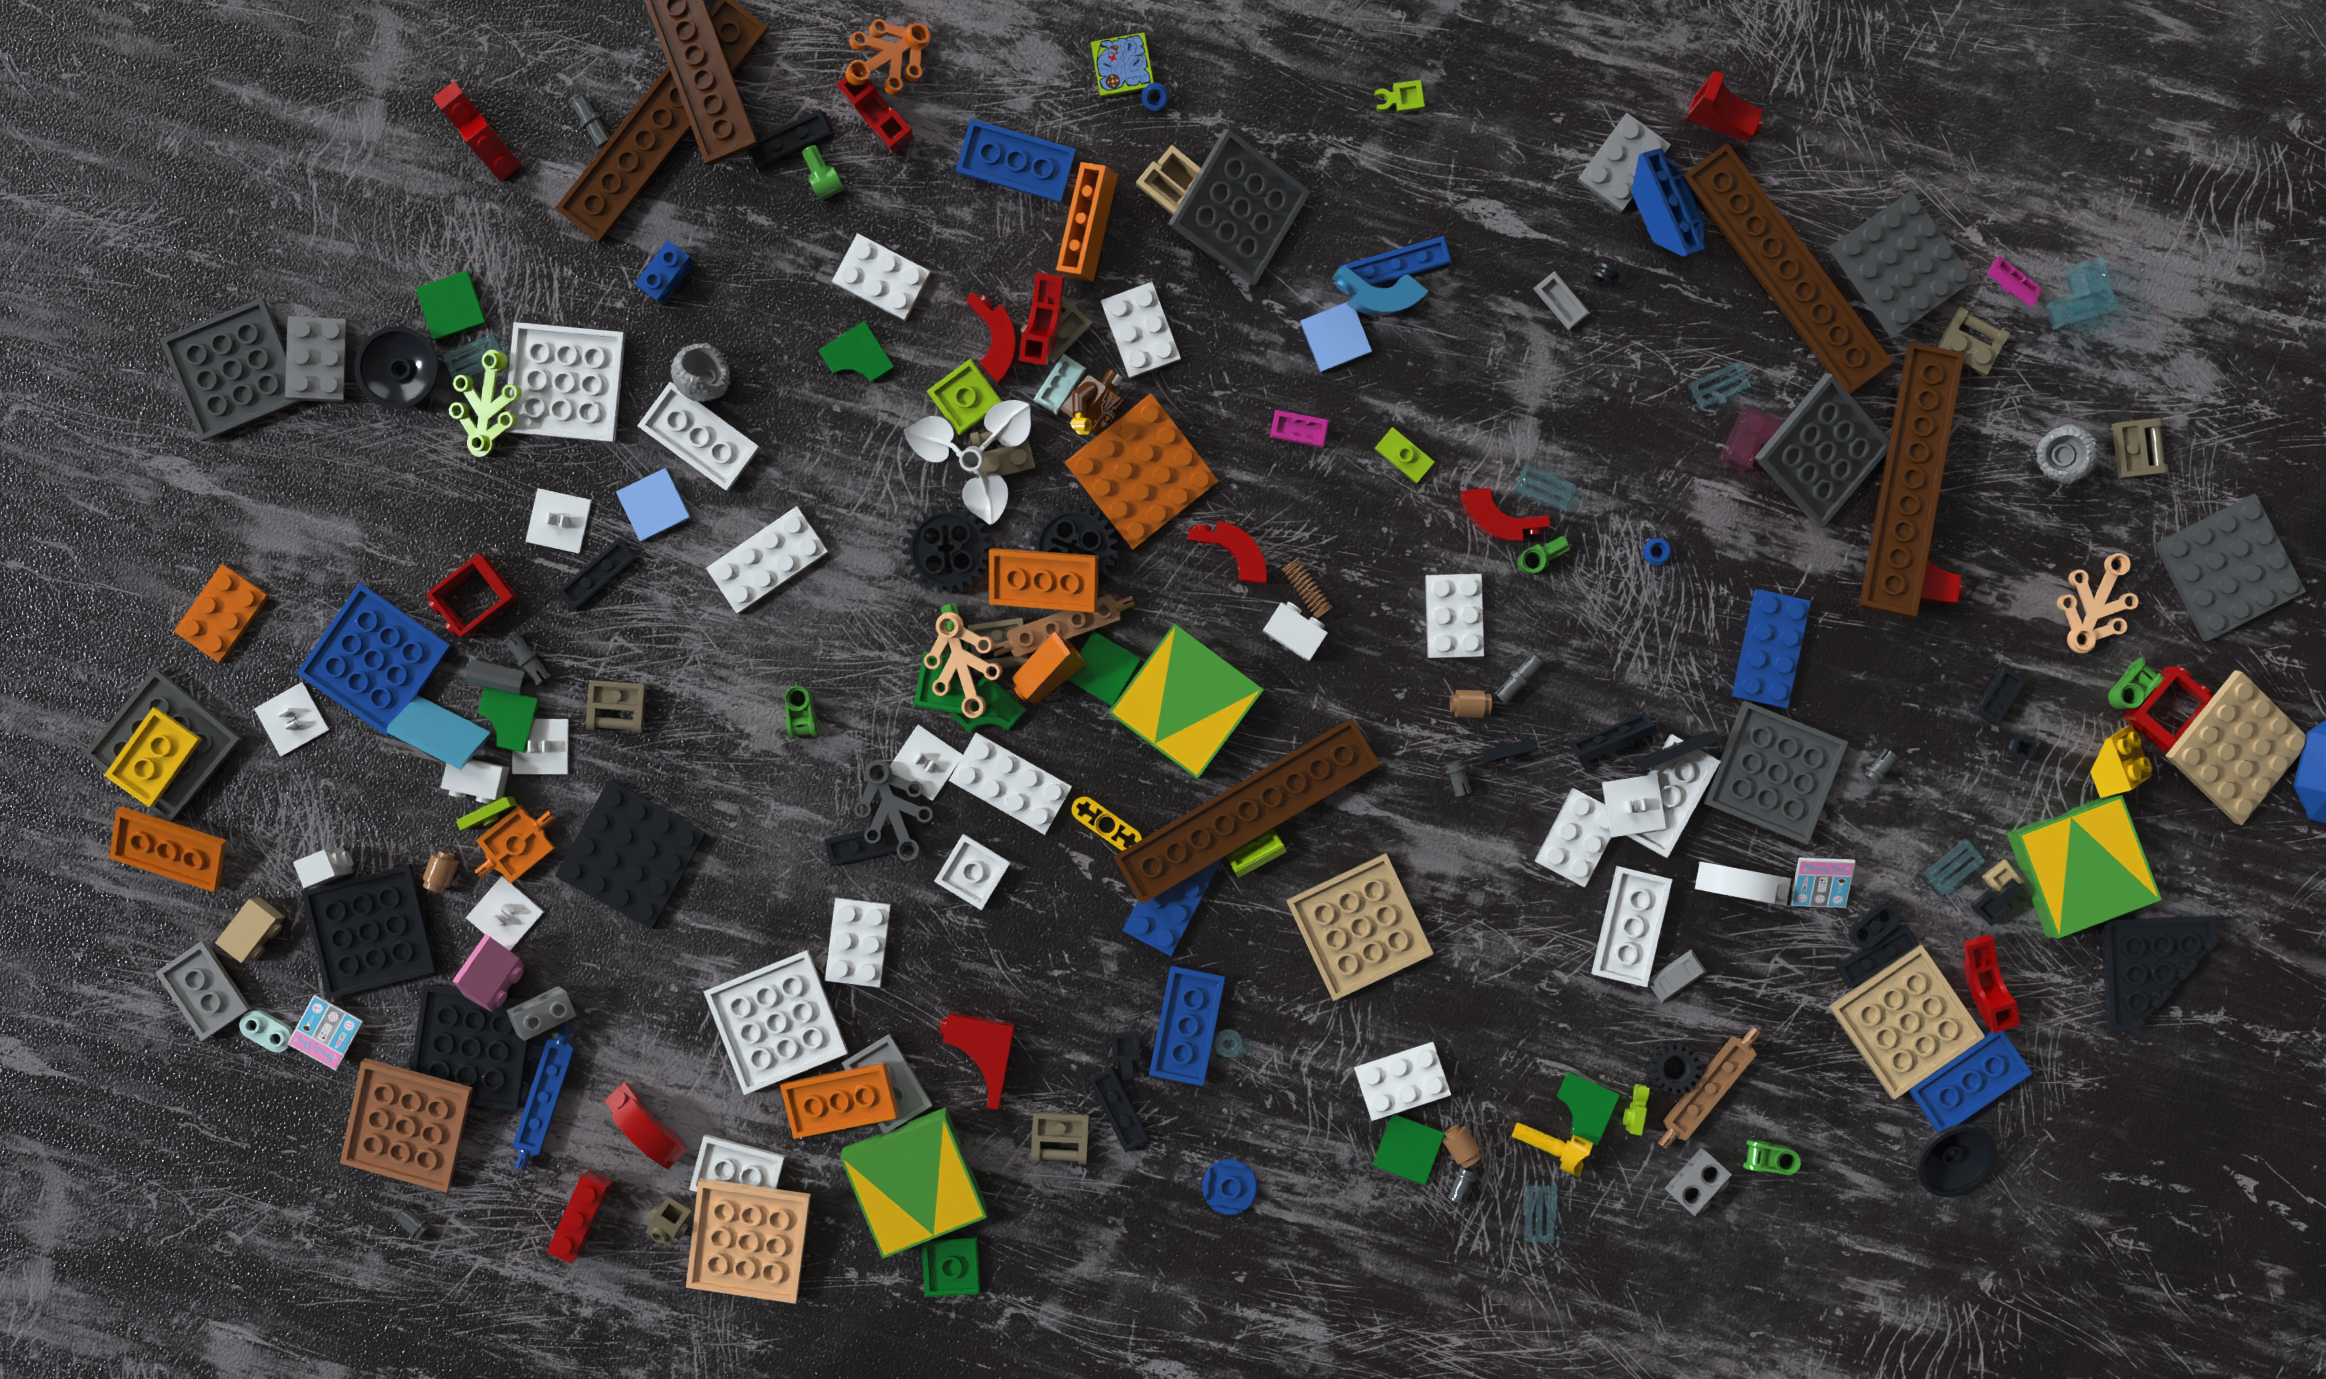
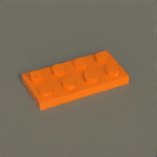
M992 548L989 550V604L1096 612L1098 610V556Z
M121 806L115 813L109 859L215 892L220 887L227 840Z
M886 1062L789 1081L780 1085L793 1139L892 1120L900 1116Z

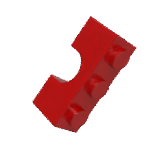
M845 76L836 84L844 98L893 155L914 138L910 127L894 109L887 105L869 79L862 85H852Z
M591 1170L581 1175L546 1253L570 1264L580 1257L591 1233L589 1231L590 1226L599 1209L603 1207L613 1185V1180Z

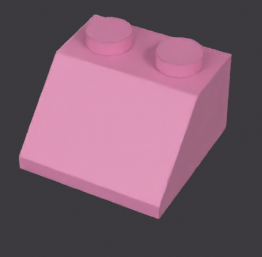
M485 934L453 982L466 998L493 1012L496 1006L500 1007L505 1001L507 990L512 983H517L521 978L524 965L516 955Z

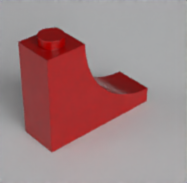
M1713 71L1695 93L1686 119L1748 142L1753 135L1757 136L1762 128L1764 120L1760 119L1763 109L1753 106L1734 95L1723 82L1724 75Z
M1927 559L1920 601L1948 605L1958 603V599L1963 594V583L1960 582L1961 575L1944 571Z
M950 1012L948 1017L942 1018L939 1034L944 1035L943 1042L960 1048L977 1063L987 1084V1108L999 1109L1015 1024Z

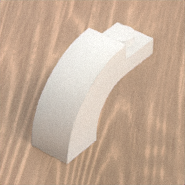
M1700 862L1695 889L1786 905L1791 878Z

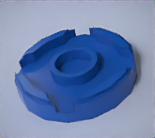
M1234 1158L1222 1159L1213 1163L1206 1171L1202 1181L1205 1200L1212 1209L1224 1215H1236L1243 1212L1254 1202L1257 1194V1180L1252 1169L1244 1162Z

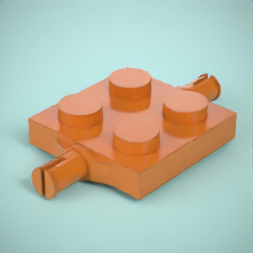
M520 805L479 837L476 842L484 850L487 861L475 869L477 874L480 873L478 876L483 879L493 869H496L505 876L510 884L514 883L555 850L556 847L548 839L544 830L546 826L556 820V817L552 815L553 813L548 810L536 820Z

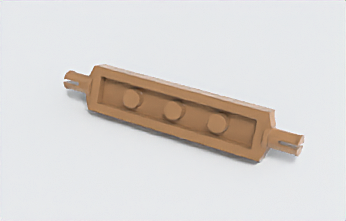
M1109 594L1098 598V610L1096 612L1064 610L1008 630L1007 641L994 645L992 650L995 657L1011 651L1016 658L1037 651L1054 632L1069 640L1119 622L1121 611L1135 607L1134 601L1132 602L1133 598L1129 596L1116 601Z
M1752 1027L1743 1039L1734 1036L1729 1039L1702 1072V1075L1698 1077L1700 1079L1699 1083H1695L1693 1085L1694 1089L1688 1090L1663 1120L1668 1131L1658 1141L1661 1146L1668 1150L1677 1137L1682 1140H1687L1756 1056L1751 1046L1762 1035L1758 1030Z

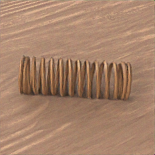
M1297 558L1284 567L1282 571L1283 573L1287 572L1285 576H1289L1288 580L1293 579L1291 584L1296 583L1293 588L1299 587L1296 592L1302 591L1299 596L1305 595L1302 600L1308 599L1305 601V604L1312 602L1307 608L1313 607L1310 612L1316 611L1313 616L1317 619L1331 610L1333 606L1331 604L1328 605L1329 601L1322 604L1327 599L1326 597L1319 600L1324 596V593L1316 596L1321 592V589L1312 593L1318 588V585L1309 589L1316 581L1306 585L1313 577L1303 581L1310 573L1302 576L1307 569L1298 573L1304 568V565L1295 569L1302 562L1300 558Z

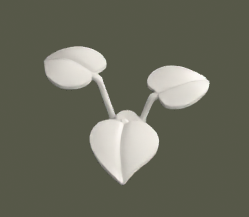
M1008 400L994 405L987 412L984 419L985 427L993 434L980 447L970 446L964 451H961L954 443H951L954 437L953 427L946 419L940 416H929L907 427L904 430L905 437L912 449L923 459L930 462H942L947 459L949 448H952L956 455L960 457L961 467L967 471H973L979 476V478L970 479L965 484L962 491L963 501L973 514H976L989 525L994 524L1006 507L1008 487L1005 480L998 474L993 473L984 477L983 472L979 469L984 462L983 451L996 437L1002 445L1008 447L1017 446L1024 442L1031 428L1030 405L1019 400Z

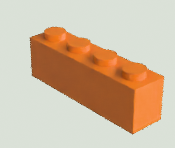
M1084 162L1080 164L1056 267L1058 272L1068 278L1094 282L1118 174L1107 166Z

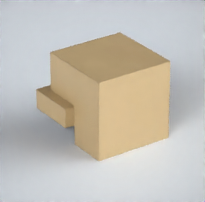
M1171 145L1159 159L1158 164L1154 161L1136 181V185L1173 215L1201 168Z

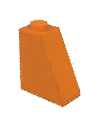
M1054 632L1012 677V680L1017 685L1014 687V690L1023 701L1027 699L1036 704L1084 667L1086 662L1070 641Z

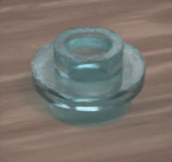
M1232 1029L1222 1030L1215 1038V1048L1220 1055L1233 1057L1242 1048V1038L1239 1033ZM1232 1039L1234 1041L1233 1047L1225 1048L1223 1045L1224 1040Z

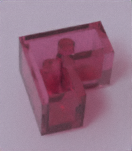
M1746 407L1740 411L1718 461L1742 472L1750 469L1758 451L1764 447L1784 422L1753 408Z

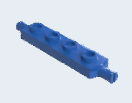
M562 1023L558 1037L556 1039H548L512 1145L516 1150L520 1151L515 1165L517 1169L526 1170L530 1155H539L542 1152L576 1047L568 1042L573 1028L571 1025Z

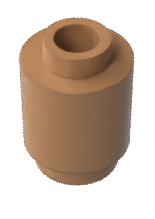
M1456 690L1455 695L1450 697V711L1455 713V717L1483 718L1491 714L1492 697L1491 694H1485L1484 691Z
M439 850L438 854H431L423 876V880H425L423 887L434 892L445 893L446 888H449L459 863L454 859L455 855L453 853Z
M1457 1124L1444 1133L1446 1137L1443 1139V1143L1457 1164L1467 1168L1480 1160L1482 1157L1479 1153L1480 1147L1466 1126L1459 1127Z

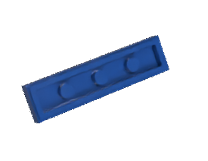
M1445 236L1344 265L1366 283L1375 286L1399 279L1406 274L1410 276L1451 264L1452 261Z

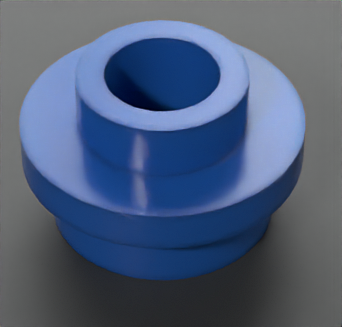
M1154 82L1145 86L1141 98L1146 108L1158 111L1167 105L1169 94L1164 85ZM1157 91L1160 93L1158 101L1150 99L1152 92Z
M1653 538L1647 541L1643 547V557L1651 565H1662L1670 558L1671 548L1664 539ZM1654 547L1660 549L1661 554L1659 557L1653 556L1652 549Z

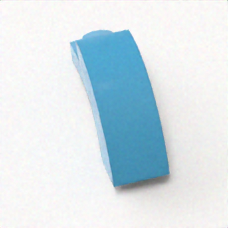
M1345 265L1339 268L1332 277L1337 282L1336 286L1345 294L1351 293L1353 295L1347 302V305L1364 314L1375 316L1398 313L1418 302L1428 292L1427 289L1408 274L1400 277L1395 285L1390 288H1376L1369 285Z

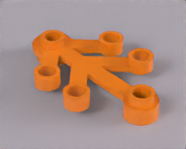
M875 19L869 28L870 34L873 37L867 36L862 31L853 33L849 43L854 50L861 51L867 47L882 52L866 62L853 60L845 72L849 83L852 85L864 84L871 72L890 61L889 77L884 83V89L890 95L898 94L903 86L900 79L902 53L910 49L909 65L904 70V77L912 83L919 80L922 75V68L920 67L921 50H924L930 42V33L926 26L914 23L906 28L888 24L882 19ZM875 26L880 27L882 31H878ZM886 34L901 40L893 43L880 38ZM855 38L860 39L862 43H858ZM910 70H913L916 73V76L912 75L910 73ZM890 82L894 83L897 88L892 87Z

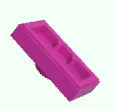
M1998 256L1992 262L1987 274L2000 283L2005 292L2017 296L2030 307L2038 301L2042 291L2039 285L2001 256Z
M1275 410L1270 438L1324 448L1329 420Z

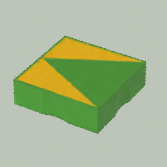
M1174 624L1108 713L1198 779L1264 689Z
M2110 795L2072 808L2061 816L2042 819L2007 832L2020 870L2029 883L2032 902L2047 937L2058 939L2162 900L2122 795Z
M946 1107L912 1120L897 1130L879 1133L842 1148L840 1159L882 1259L987 1218L986 1202L973 1171L964 1159L961 1142Z

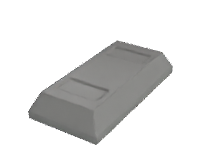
M1555 271L1533 288L1568 331L1590 313Z
M1691 949L1650 977L1648 984L1660 1002L1664 1003L1706 974L1707 971Z

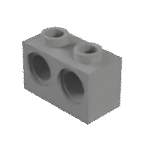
M559 986L506 1010L517 1036L524 1041L576 1016L566 991Z
M1700 1148L1664 1189L1695 1216L1698 1212L1702 1213L1709 1207L1710 1199L1716 1192L1720 1193L1729 1184L1728 1179L1732 1174L1709 1153ZM1714 1167V1176L1709 1180H1705L1703 1177L1705 1169ZM1689 1188H1696V1196L1692 1200H1685V1192Z

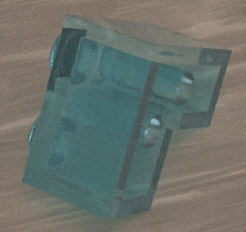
M2103 256L2077 263L2065 269L2064 273L2071 294L2056 298L2045 304L2053 330L2102 317L2118 310Z

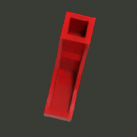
M455 81L433 97L440 110L458 129L465 142L500 182L522 166L520 161L486 121L472 100Z

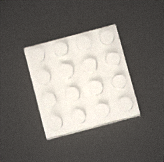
M514 322L508 384L519 386L522 396L518 401L511 402L505 407V412L514 413L518 420L517 425L513 429H507L505 433L615 443L626 334L616 331ZM513 388L509 392L511 398L514 396ZM509 416L505 419L507 425L510 423Z
M809 950L703 991L744 1095L849 1053Z

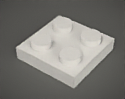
M963 834L934 882L982 910L1011 862Z

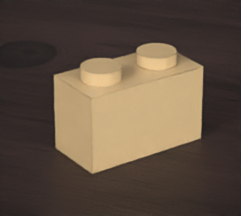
M250 898L215 943L240 963L255 961L265 951L263 945L267 940L274 938L282 929L280 924L285 916L262 898Z

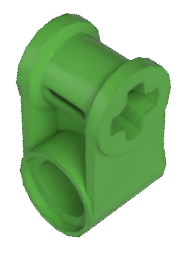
M2138 658L2126 669L2124 675L2110 690L2108 695L2109 703L2112 707L2120 710L2140 706L2146 697L2161 683L2163 675L2160 673L2156 674L2145 664L2146 661L2143 658ZM2124 690L2129 693L2128 703L2123 699Z
M805 686L791 687L785 694L786 727L789 739H794L795 736L810 734L813 737H817L818 724L812 692ZM797 690L803 692L806 697L805 703L802 706H797L792 699L794 692ZM802 724H807V725H808V726H805V727H797V725H802Z
M1747 1139L1749 1149L1747 1162H1744L1743 1168L1792 1175L1799 1170L1801 1165L1799 1155L1789 1147ZM1784 1154H1790V1164L1781 1167L1779 1164L1780 1157Z

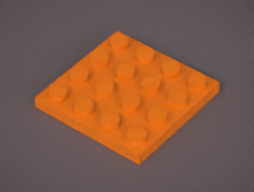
M1152 394L1146 396L1064 462L1131 549L1137 547L1218 482V479Z

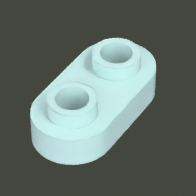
M253 1010L242 1016L239 1027L245 1037L272 1052H282L291 1047L287 1043L294 1031L287 1024L261 1010ZM251 1020L257 1024L255 1030L250 1027ZM275 1034L280 1036V1043L274 1041Z

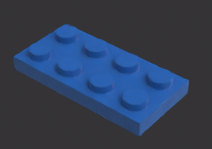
M970 119L955 172L962 176L1061 204L1077 151L1075 148Z
M1759 589L1754 590L1731 697L1788 709L1811 601Z
M1222 858L1141 905L1137 901L1122 931L1172 956Z
M1170 966L1149 1071L1150 1076L1200 1086L1204 1085L1225 976Z
M1989 1031L1984 1035L1985 1038L1908 1090L1936 1133L1948 1127L1958 1125L2032 1074L2004 1031L1997 1033Z

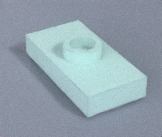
M1063 354L1033 399L1034 402L1057 416L1060 408L1067 401L1087 369Z

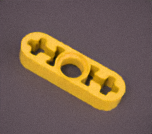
M1080 797L1074 801L1072 805L1073 816L1120 850L1127 849L1123 846L1125 843L1124 839L1118 836L1117 841L1111 838L1117 833L1120 824L1125 827L1121 831L1127 836L1131 835V833L1135 834V842L1142 840L1141 834L1136 829L1093 799ZM1086 801L1091 804L1089 809L1095 814L1097 809L1103 811L1096 818L1094 825L1089 823L1092 819L1091 816L1088 814L1080 816L1078 814L1080 809L1077 805L1079 803L1085 804ZM1103 817H1110L1114 820L1115 828L1112 832L1104 833L1100 830L1099 822Z

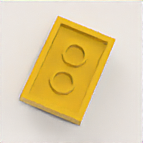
M153 707L104 776L149 808L154 807L202 739L158 707Z

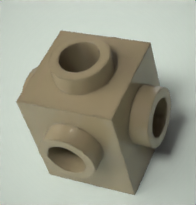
M667 1196L660 1207L655 1206L646 1220L650 1224L645 1233L649 1234L654 1241L670 1247L674 1239L676 1238L680 1241L689 1226L685 1222L691 1210Z

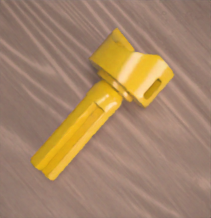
M1519 1122L1516 1123L1511 1136L1549 1152L1554 1156L1561 1157L1560 1161L1562 1163L1559 1169L1577 1177H1580L1584 1166L1582 1159L1590 1154L1593 1146L1592 1142L1574 1134L1571 1140L1565 1143Z

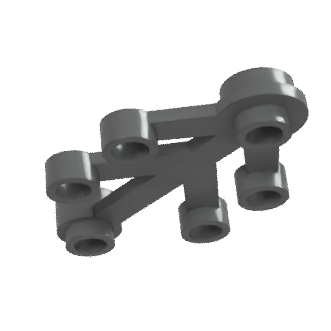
M875 760L869 763L865 769V779L868 785L861 801L855 805L854 812L861 819L868 818L872 813L870 804L879 789L882 801L870 828L864 833V838L870 844L879 843L882 838V827L889 815L899 840L897 854L903 861L912 862L918 858L920 848L914 840L910 839L899 810L917 817L918 821L923 824L932 821L933 812L927 806L920 807L894 796L889 785L905 790L912 798H918L922 795L923 786L918 781H908L892 774V769L888 763L882 760ZM879 769L883 770L884 776L881 779H875L874 772ZM912 785H918L920 787V790L917 794L910 793V787ZM862 805L868 807V812L865 815L858 813V809ZM923 810H928L930 813L929 818L926 820L920 818V812ZM871 831H877L878 838L874 841L868 839V834ZM912 846L914 853L911 856H906L904 854L905 847Z

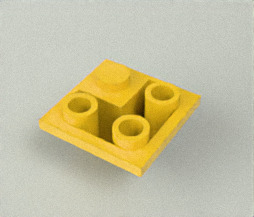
M2132 724L2127 725L2105 740L2090 773L2100 798L2130 791L2152 776L2151 763L2144 756L2141 748V737L2134 730Z

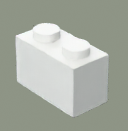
M1290 602L1286 605L1280 603L1262 632L1306 661H1310L1327 634L1323 630L1325 625L1313 617L1307 620L1300 615L1302 610Z
M470 759L460 770L446 763L441 788L450 790L449 795L466 798V794L476 796V801L491 804L493 800L503 798L510 767Z
M343 847L324 849L293 862L303 888L325 885L353 873L351 868L353 866L352 858Z

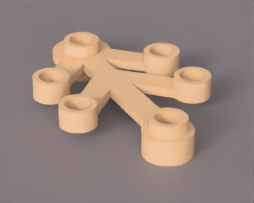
M2112 554L2106 558L2104 562L2106 573L2094 598L2088 584V574L2084 570H2075L2070 573L2069 582L2077 588L2086 612L2083 623L2075 608L2077 600L2073 595L2059 597L2057 606L2067 616L2071 631L2067 636V643L2074 652H2089L2094 648L2096 640L2112 634H2123L2126 631L2127 623L2122 618L2111 619L2106 626L2093 629L2099 618L2121 610L2134 609L2139 603L2138 597L2135 594L2127 593L2121 595L2118 600L2105 604L2117 576L2127 573L2130 569V560L2125 554ZM2113 560L2118 562L2117 570H2114L2111 566ZM2077 573H2079L2082 576L2081 583H2078L2075 580V575ZM2126 597H2130L2132 600L2130 607L2125 604ZM2065 598H2068L2071 602L2069 608H2066L2063 604ZM2116 621L2121 626L2119 631H2116L2113 627ZM2078 635L2084 637L2082 645L2077 642Z
M953 612L944 613L936 622V630L939 636L931 652L925 656L924 664L929 669L939 668L943 662L941 654L949 642L952 653L939 679L933 683L932 690L938 696L949 693L951 689L950 681L957 669L966 697L962 702V711L967 717L976 718L985 712L986 703L981 696L977 695L969 666L984 673V676L989 680L998 679L1002 674V668L997 663H988L964 650L960 640L962 639L975 645L980 653H988L994 647V642L990 637H981L964 628L963 620L958 614ZM948 621L954 623L955 628L953 631L947 629ZM982 640H986L989 643L987 650L981 648L980 643ZM932 655L937 658L935 666L929 662V658ZM991 666L996 668V676H991L989 674V668ZM939 682L945 684L946 688L944 692H940L938 690L937 686ZM973 701L979 703L978 711L972 709L971 703Z

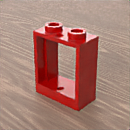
M481 553L475 555L426 593L431 599L428 603L433 611L438 615L442 614L447 620L445 626L453 636L469 638L520 599L488 556ZM476 571H479L501 600L466 626L444 596Z
M2180 666L2165 667L2160 672L2163 675L2161 683L2146 697L2140 706L2130 708L2123 715L2125 720L2164 753L2170 751L2213 698V693L2207 687L2195 683L2191 679L2192 675L2190 672ZM2173 680L2201 703L2174 736L2146 713Z

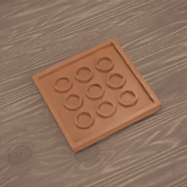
M365 1058L361 1061L340 1164L447 1193L451 1189L473 1087Z

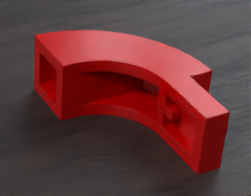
M1041 272L1035 274L1031 312L1027 327L1021 336L1019 361L1046 365L1049 362L1061 323L1065 276Z
M972 292L965 299L967 305L986 323L992 336L989 351L979 363L1000 386L1010 374L1015 362L1017 352L1016 334L1012 322L1001 304L991 311L990 309L993 305L984 295L978 297Z
M1490 488L1463 490L1459 493L1463 509L1469 520L1478 530L1493 539L1518 543L1524 540L1523 531H1526L1527 536L1543 534V529L1550 527L1549 515L1513 518L1503 514L1495 506Z
M1222 521L1217 522L1216 532L1211 531V526L1195 525V529L1189 528L1187 542L1217 545L1225 548L1234 556L1239 570L1238 581L1266 584L1267 574L1263 555L1255 541L1246 532Z
M1987 934L1964 941L1965 960L1962 963L1965 976L1976 1006L1987 1026L1993 1033L2020 1026L2017 1003L2008 992L2000 974L1994 939Z
M623 1082L605 1100V1103L614 1114L611 1118L636 1147L660 1166L669 1169L688 1151L676 1132L662 1124L647 1109L630 1084Z

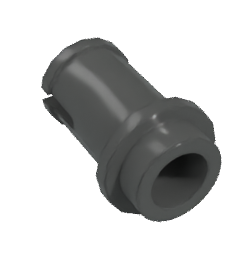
M1884 749L1873 765L1865 769L1867 772L1864 776L1876 785L1884 782L1885 775L1899 758L1893 752H1888V749Z
M1462 760L1446 764L1447 770L1445 772L1450 775L1455 797L1471 793L1472 789L1465 771L1467 765L1463 764Z
M1461 1166L1455 1172L1457 1177L1448 1198L1454 1202L1465 1204L1472 1182H1476L1477 1179L1475 1178L1476 1172L1474 1170Z
M405 1205L392 1218L393 1221H396L410 1233L409 1237L411 1239L419 1240L429 1229V1226L426 1225L427 1221L420 1220Z

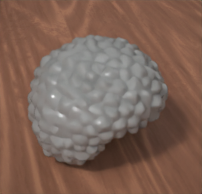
M708 343L692 344L682 348L671 365L673 384L682 395L692 401L704 402L721 397L730 384V371L724 357H722L718 349Z
M2066 424L2051 430L2041 439L2036 449L2038 454L2037 462L2045 476L2055 481L2072 484L2080 479H2084L2094 470L2099 458L2098 444H2096V439L2087 430L2073 424Z

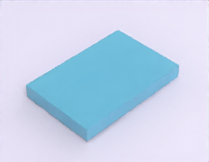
M420 696L414 698L387 727V733L460 770L488 741L491 733Z

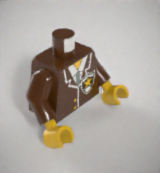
M1109 368L1101 382L1090 375L1086 376L1060 408V410L1073 418L1071 426L1076 430L1077 434L1089 435L1091 430L1100 434L1116 421L1117 415L1124 403V398L1114 390L1123 377Z

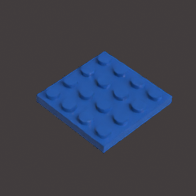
M359 583L296 674L385 736H390L391 734L387 733L388 725L420 694L453 645L365 584Z

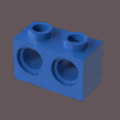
M667 240L635 282V285L664 306L696 262L688 254Z

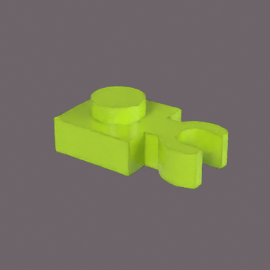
M1421 80L1394 83L1393 92H1389L1386 89H1378L1374 94L1375 97H1384L1386 99L1385 104L1377 105V112H1385L1391 106L1396 107V113L1424 110L1425 107Z
M1635 1084L1633 1102L1630 1103V1109L1626 1108L1623 1117V1124L1626 1125V1130L1631 1134L1641 1136L1647 1111L1646 1102L1650 1088L1644 1085Z

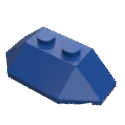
M1661 148L1644 152L1638 157L1631 192L1653 242L1683 257L1705 249V243L1703 242L1704 222L1688 186L1681 178L1683 176L1682 172L1672 160L1665 156V152Z
M2326 720L2306 733L2305 744L2293 785L2301 804L2306 810L2305 813L2308 819L2325 824Z

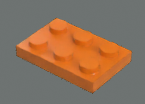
M221 564L174 632L216 662L223 663L270 595L226 564Z

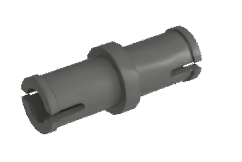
M580 92L572 96L569 102L581 119L580 124L582 128L587 129L597 149H602L610 139V136L601 123L602 117L600 114L594 111L585 93Z
M517 631L512 634V637L518 645H515L510 637H507L503 643L507 645L517 658L518 666L523 667L535 682V685L539 686L543 681L537 672L542 675L545 681L551 677V674L548 673L538 660L537 652L529 648Z
M1531 653L1516 671L1512 670L1510 673L1511 677L1494 694L1508 705L1523 687L1527 688L1530 685L1528 683L1529 680L1545 664L1536 655Z

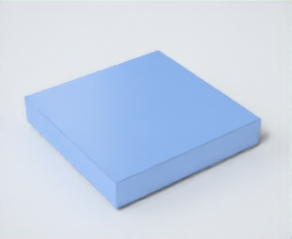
M1347 302L1300 321L1320 373L1372 352L1356 310L1347 305Z
M667 468L616 492L640 542L691 518Z

